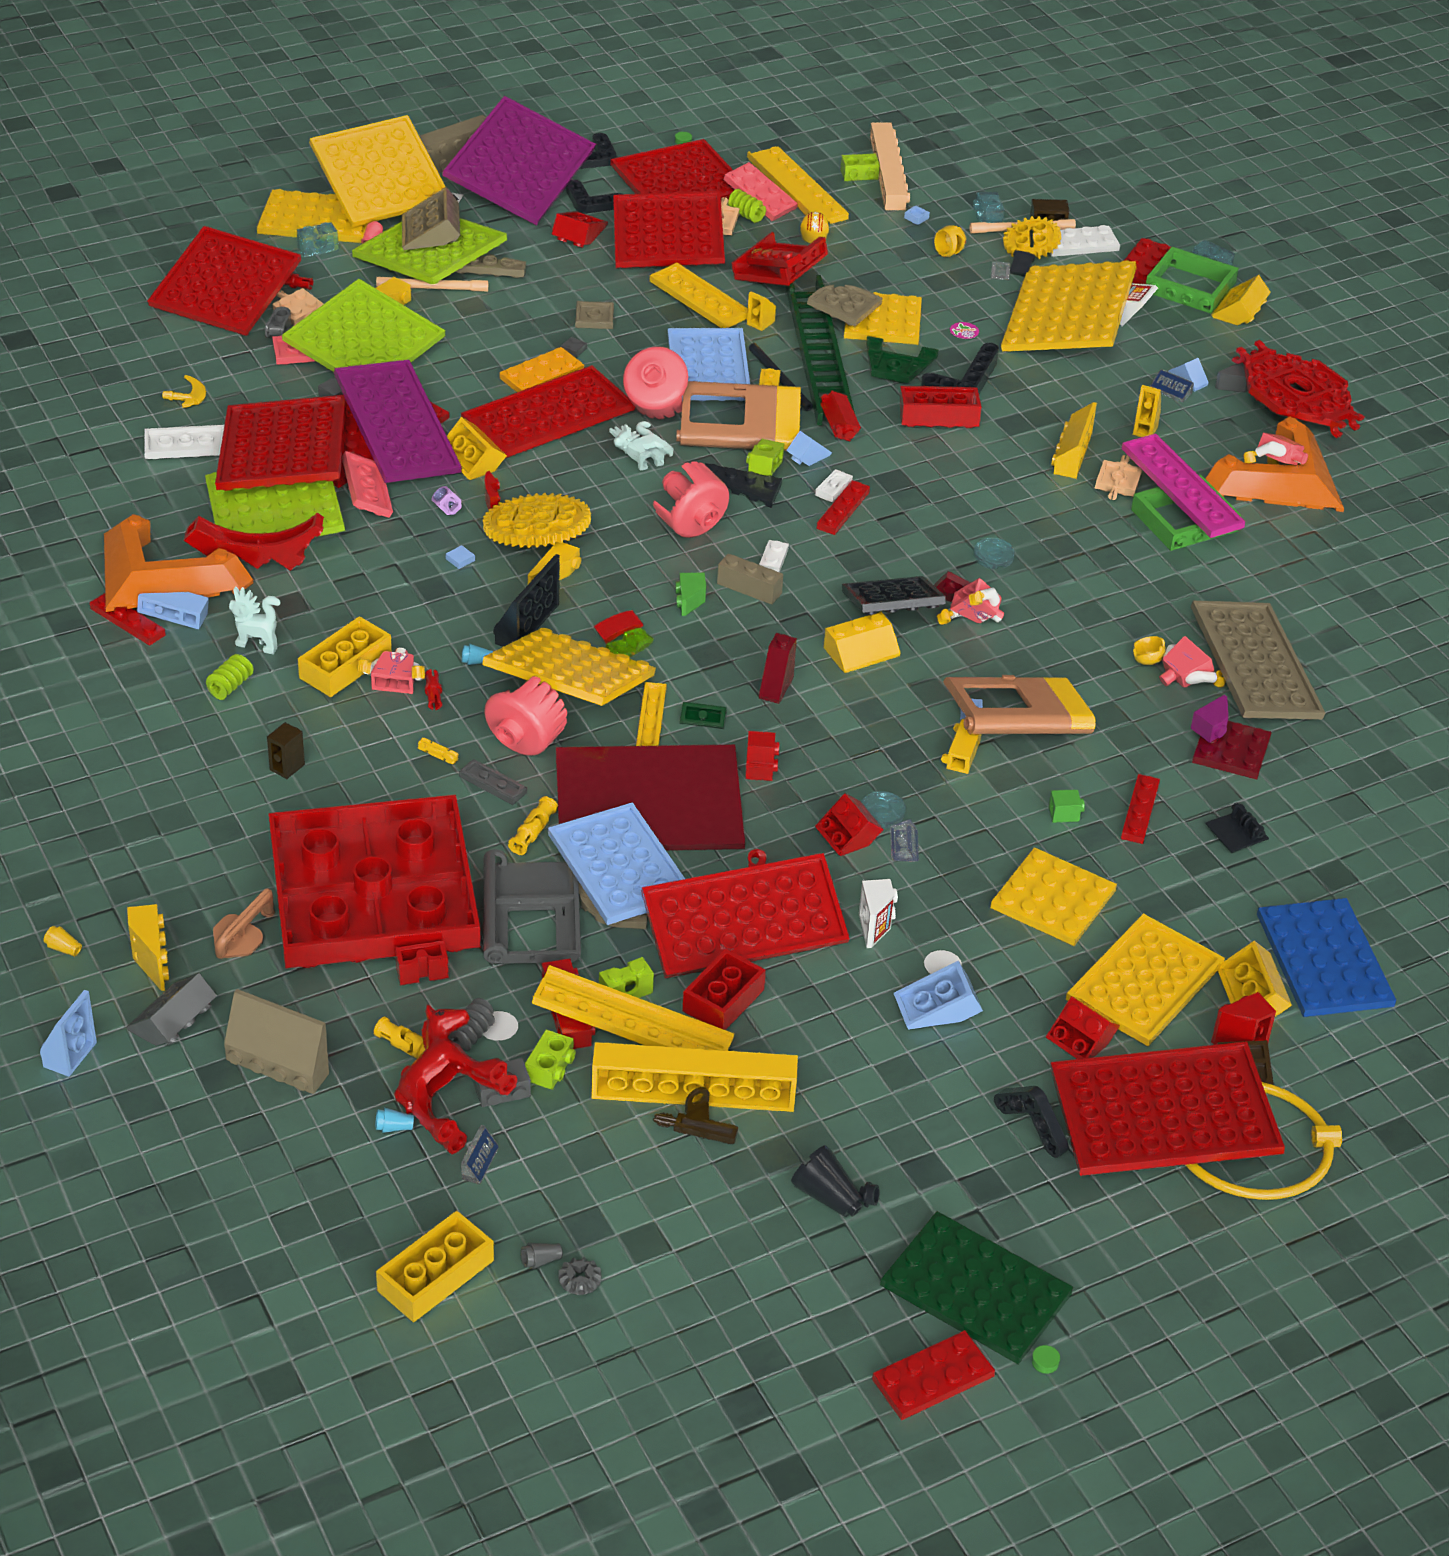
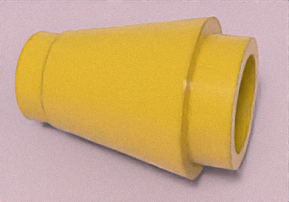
M61 926L50 927L44 936V943L47 944L48 948L74 957L79 954L82 948V944Z

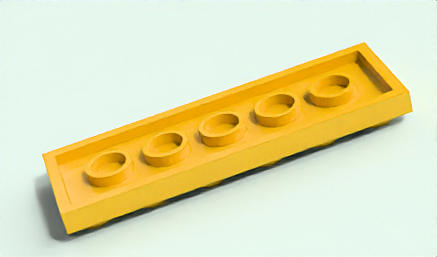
M675 263L650 275L651 283L720 328H729L747 319V307L679 263Z

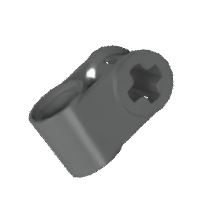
M281 306L274 309L265 326V336L267 338L282 336V334L292 328L291 311L289 308Z

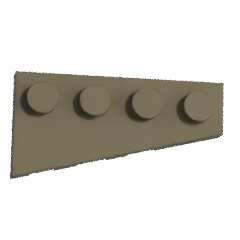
M487 254V256L478 257L475 261L468 263L455 272L460 274L475 273L476 275H504L519 278L525 275L526 262L505 257L499 260L495 255Z

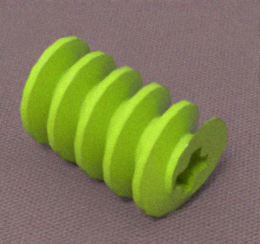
M739 188L735 189L729 197L728 206L740 208L739 214L754 223H758L763 219L767 209L761 200H757V198L752 197Z
M232 655L207 677L206 685L209 692L219 700L225 699L227 695H230L233 690L253 674V665L242 655Z

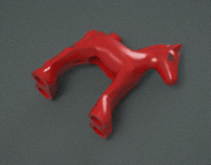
M427 1005L425 1010L427 1020L424 1021L423 1028L421 1029L425 1051L412 1065L404 1067L394 1097L396 1102L405 1108L407 1114L412 1113L420 1120V1124L431 1133L436 1142L443 1145L444 1149L450 1154H455L465 1146L467 1136L458 1129L457 1123L450 1118L437 1119L433 1115L432 1099L438 1090L448 1084L457 1073H462L501 1095H509L516 1087L518 1079L515 1074L507 1072L506 1062L498 1058L479 1062L468 1056L459 1044L449 1039V1035L452 1032L468 1024L470 1021L466 1009L434 1010L430 1005Z

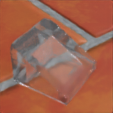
M992 261L991 279L1009 280L1010 263Z

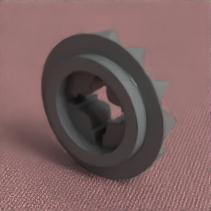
M573 1257L570 1262H564L561 1270H559L560 1285L572 1294L584 1295L591 1293L601 1283V1268L596 1266L594 1260L587 1261L585 1257L581 1260H576ZM575 1272H585V1277L580 1275L575 1278Z

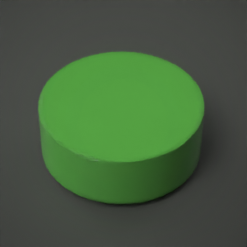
M678 132L675 134L676 144L692 142V135L688 132Z
M1048 1345L1037 1347L1032 1356L1033 1367L1045 1374L1053 1373L1057 1370L1060 1362L1059 1352Z

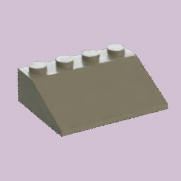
M447 187L402 214V248L404 250L446 245L449 242H455L460 236L459 202Z
M239 989L234 991L224 1042L226 1060L234 1065L248 1068L255 1073L271 1077L278 1082L294 1086L298 1090L314 1094L329 1075L325 1022Z

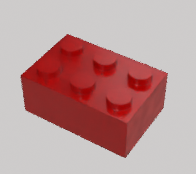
M725 948L683 991L682 1011L699 1021L726 1030L764 991L766 970Z

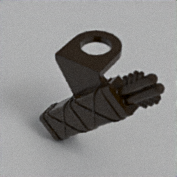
M705 1087L696 1088L689 1093L685 1102L686 1114L678 1113L677 1118H675L672 1114H665L663 1112L655 1114V1118H653V1121L658 1126H665L666 1128L673 1126L675 1132L699 1138L702 1137L707 1140L734 1144L738 1135V1126L709 1120V1091ZM703 1093L701 1099H699L696 1102H692L693 1098L696 1095Z

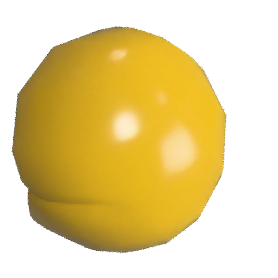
M1158 636L1145 637L1134 643V658L1143 665H1154L1160 662L1166 652L1164 639Z

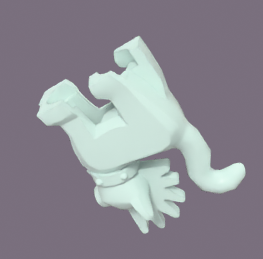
M639 422L636 426L637 431L631 432V428L627 424L621 426V429L617 426L614 429L610 428L609 432L616 437L614 438L615 447L623 450L625 454H628L637 461L640 471L648 469L647 461L645 460L651 457L654 460L655 466L664 465V455L673 456V447L647 429L651 426L649 422Z
M235 587L233 591L236 600L230 602L229 609L234 614L239 634L235 641L236 646L245 648L248 638L257 637L260 638V644L266 643V646L263 647V652L274 654L277 650V638L275 635L277 621L275 620V610L271 605L279 606L281 604L280 600L275 596H267L262 602L265 614H258L261 608H259L260 603H255L257 596L253 597L251 590L245 594L243 587L240 591Z

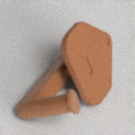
M266 888L240 915H226L215 925L213 935L217 958L249 956L262 944L263 934L261 930L250 922L260 912L264 917H272L274 915L273 893L271 889Z

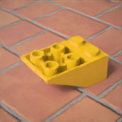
M157 904L127 907L133 959L161 991H165L164 981L169 980L168 966H163V964L168 963L167 949L162 948V946L167 945L165 931H160L161 928H164L163 914H158Z

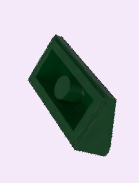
M683 702L680 724L724 729L727 707Z

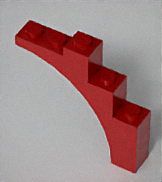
M316 513L307 521L293 528L260 534L230 530L198 516L187 527L184 541L206 556L220 548L235 554L256 569H259L263 564H267L272 558L291 571L296 565L300 566L303 563L305 549L314 537H318L322 533L324 517Z

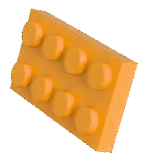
M560 347L501 371L500 379L516 392H520L583 369L584 364Z

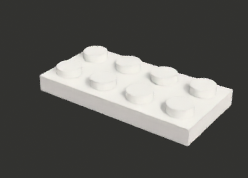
M1109 226L1066 228L1060 230L1061 244L1058 245V249H1053V253H1050V255L1053 257L1119 251L1120 244Z
M224 425L145 429V459L220 456Z

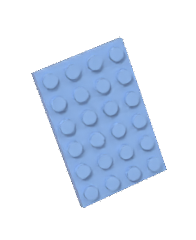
M668 328L669 349L676 352L684 360L688 369V381L750 384L743 328ZM692 395L690 400L744 401L745 399L743 397Z
M633 802L548 828L549 837L607 925L647 913L641 893L642 887L685 879Z

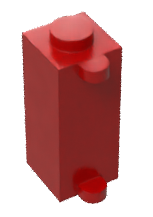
M834 391L822 395L821 407L834 436L851 441L861 429V426L847 396Z

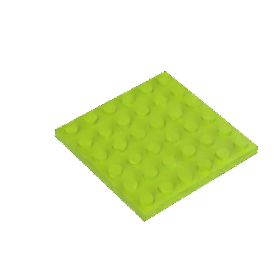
M459 218L460 236L455 242H449L441 246L404 250L402 248L401 221L354 248L352 254L353 257L362 261H367L388 270L399 272L402 275L422 280L428 284H437L443 278L450 276L453 272L475 261L491 249L500 246L501 243L507 240V233Z
M357 279L282 334V341L334 372L335 368L400 360H410L412 362L444 338L445 330L361 279Z
M217 472L205 475L216 525L244 533H272L293 528L319 513L324 517V529L319 536L345 531L333 481L322 480L313 483L301 482L292 485L279 484L272 487L258 486L251 489L236 488L224 491L216 490Z

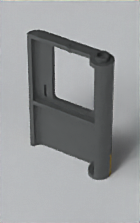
M493 849L484 854L483 955L487 962L494 964L544 963L569 958L573 962L580 957L578 880L566 862L507 863V856L501 850ZM495 856H499L502 860L499 863H495ZM523 910L555 911L556 950L508 951V912Z

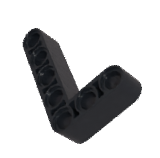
M994 343L983 344L962 380L935 373H925L922 375L921 386L977 387L980 394L997 365L999 347Z

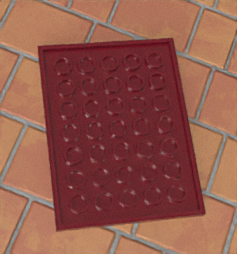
M735 744L556 747L559 824L633 802L666 851L745 849Z

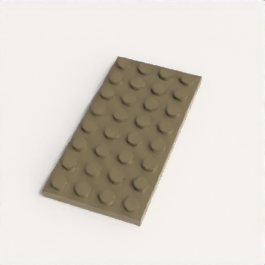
M1193 600L1191 609L1243 718L1309 720L1324 718L1325 711L1270 603Z

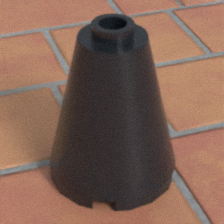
M824 1145L809 1156L811 1160L806 1165L802 1163L799 1166L791 1182L796 1188L842 1216L847 1217L851 1215L853 1217L863 1207L861 1204L863 1198L833 1151Z

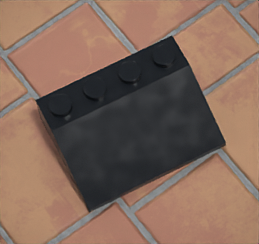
M555 554L516 597L500 621L495 625L493 633L496 645L506 646L538 630L559 606L560 555Z

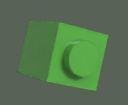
M1078 790L1051 791L1048 808L1052 822H1079L1081 812H1084L1085 804L1084 799H1080Z

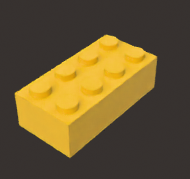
M359 616L298 658L299 678L332 697L364 675L363 672L357 671L359 659L373 662L379 659L383 652H392L391 634Z
M455 1211L376 1271L377 1291L414 1323L494 1261V1241L461 1213Z

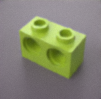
M876 153L842 155L840 171L844 181L878 180L880 164Z
M547 1029L545 1030L525 1062L531 1083L553 1090L557 1081H562L565 1068L568 1064H572L576 1055V1050L573 1049V1038Z

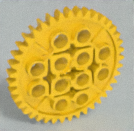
M536 493L534 496L527 494V497L520 495L518 499L512 497L511 501L505 500V503L499 502L498 505H494L483 516L484 532L486 536H489V539L493 538V541H498L499 544L504 543L505 546L512 544V547L519 545L520 548L525 545L528 548L532 545H535L536 548L540 545L546 547L549 543L555 545V542L563 543V540L569 541L570 537L576 538V535H581L582 531H586V528H589V524H591L590 508L584 501L580 502V499H575V497L569 498V495L562 497V494L554 496V493L550 495L546 493L539 495Z

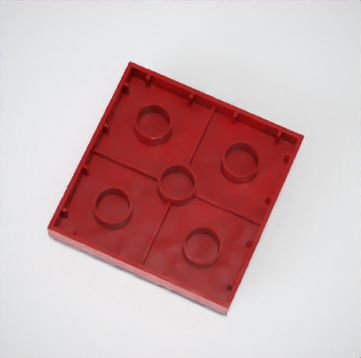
M456 795L268 813L285 968H312L321 964L349 961L359 963L367 959L395 957L396 947L443 940L448 952H458L463 949L480 947V924Z

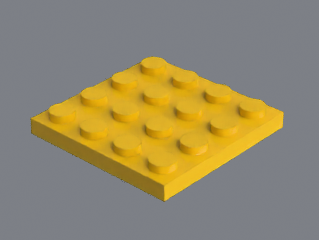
M873 292V294L883 298L881 305L856 326L848 325L845 322L844 338L867 340V336L882 338L884 342L918 345L922 297Z
M1034 847L991 901L990 908L1075 946L1115 893L1117 884Z

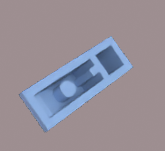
M190 592L142 593L138 595L137 612L200 629L208 614L209 598Z

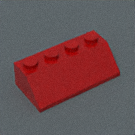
M900 386V417L902 425L908 427H979L981 402L977 387Z

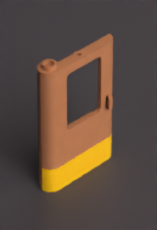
M688 381L682 401L681 430H677L676 442H680V446L753 449L761 439L785 443L784 451H786L799 433L801 387ZM691 396L743 397L745 399L744 424L691 422L689 420Z
M1002 675V677H946L943 681L966 716L964 718V728L969 734H1092L1095 729L1094 714L1066 677H1015L1014 675ZM964 688H1014L1028 708H979L974 704Z

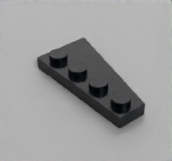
M705 463L725 483L727 488L732 491L731 493L738 496L742 493L749 496V500L754 502L758 500L763 501L765 506L772 508L782 485V478Z

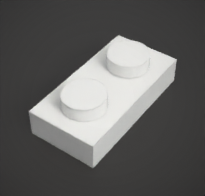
M835 469L816 488L815 496L834 502L852 481L853 476Z
M769 540L759 565L780 572L788 553L789 544Z

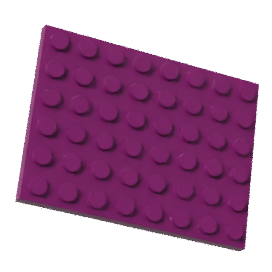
M504 96L444 169L442 176L537 225L594 151L596 144Z

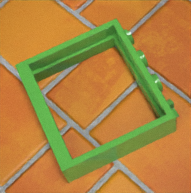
M1171 247L1147 276L1146 285H1156L1158 287L1153 293L1155 296L1212 314L1228 291L1236 284L1239 268ZM1171 266L1220 282V285L1210 294L1163 279L1161 276Z
M1199 475L1241 517V514L1202 475ZM1160 487L1134 494L1131 510L1170 551L1216 538H1210L1197 524L1175 530L1156 510V508L1175 503Z

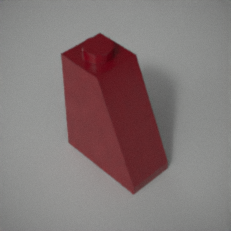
M776 632L768 648L759 699L780 704L794 678L797 638Z

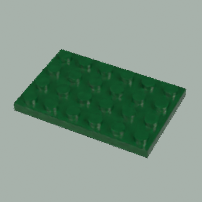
M936 1211L885 1273L880 1282V1286L958 1331H966L972 1339L1018 1365L1072 1295L1074 1288Z

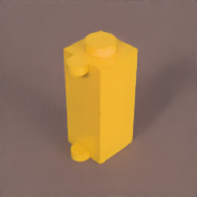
M962 719L960 723L954 725L953 730L956 732L949 753L943 754L941 761L947 764L946 769L968 774L982 734H969L964 728V719Z

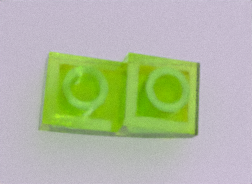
M635 628L624 632L623 639L607 643L606 648L611 653L625 654L632 657L648 647L654 638L646 633L644 629Z

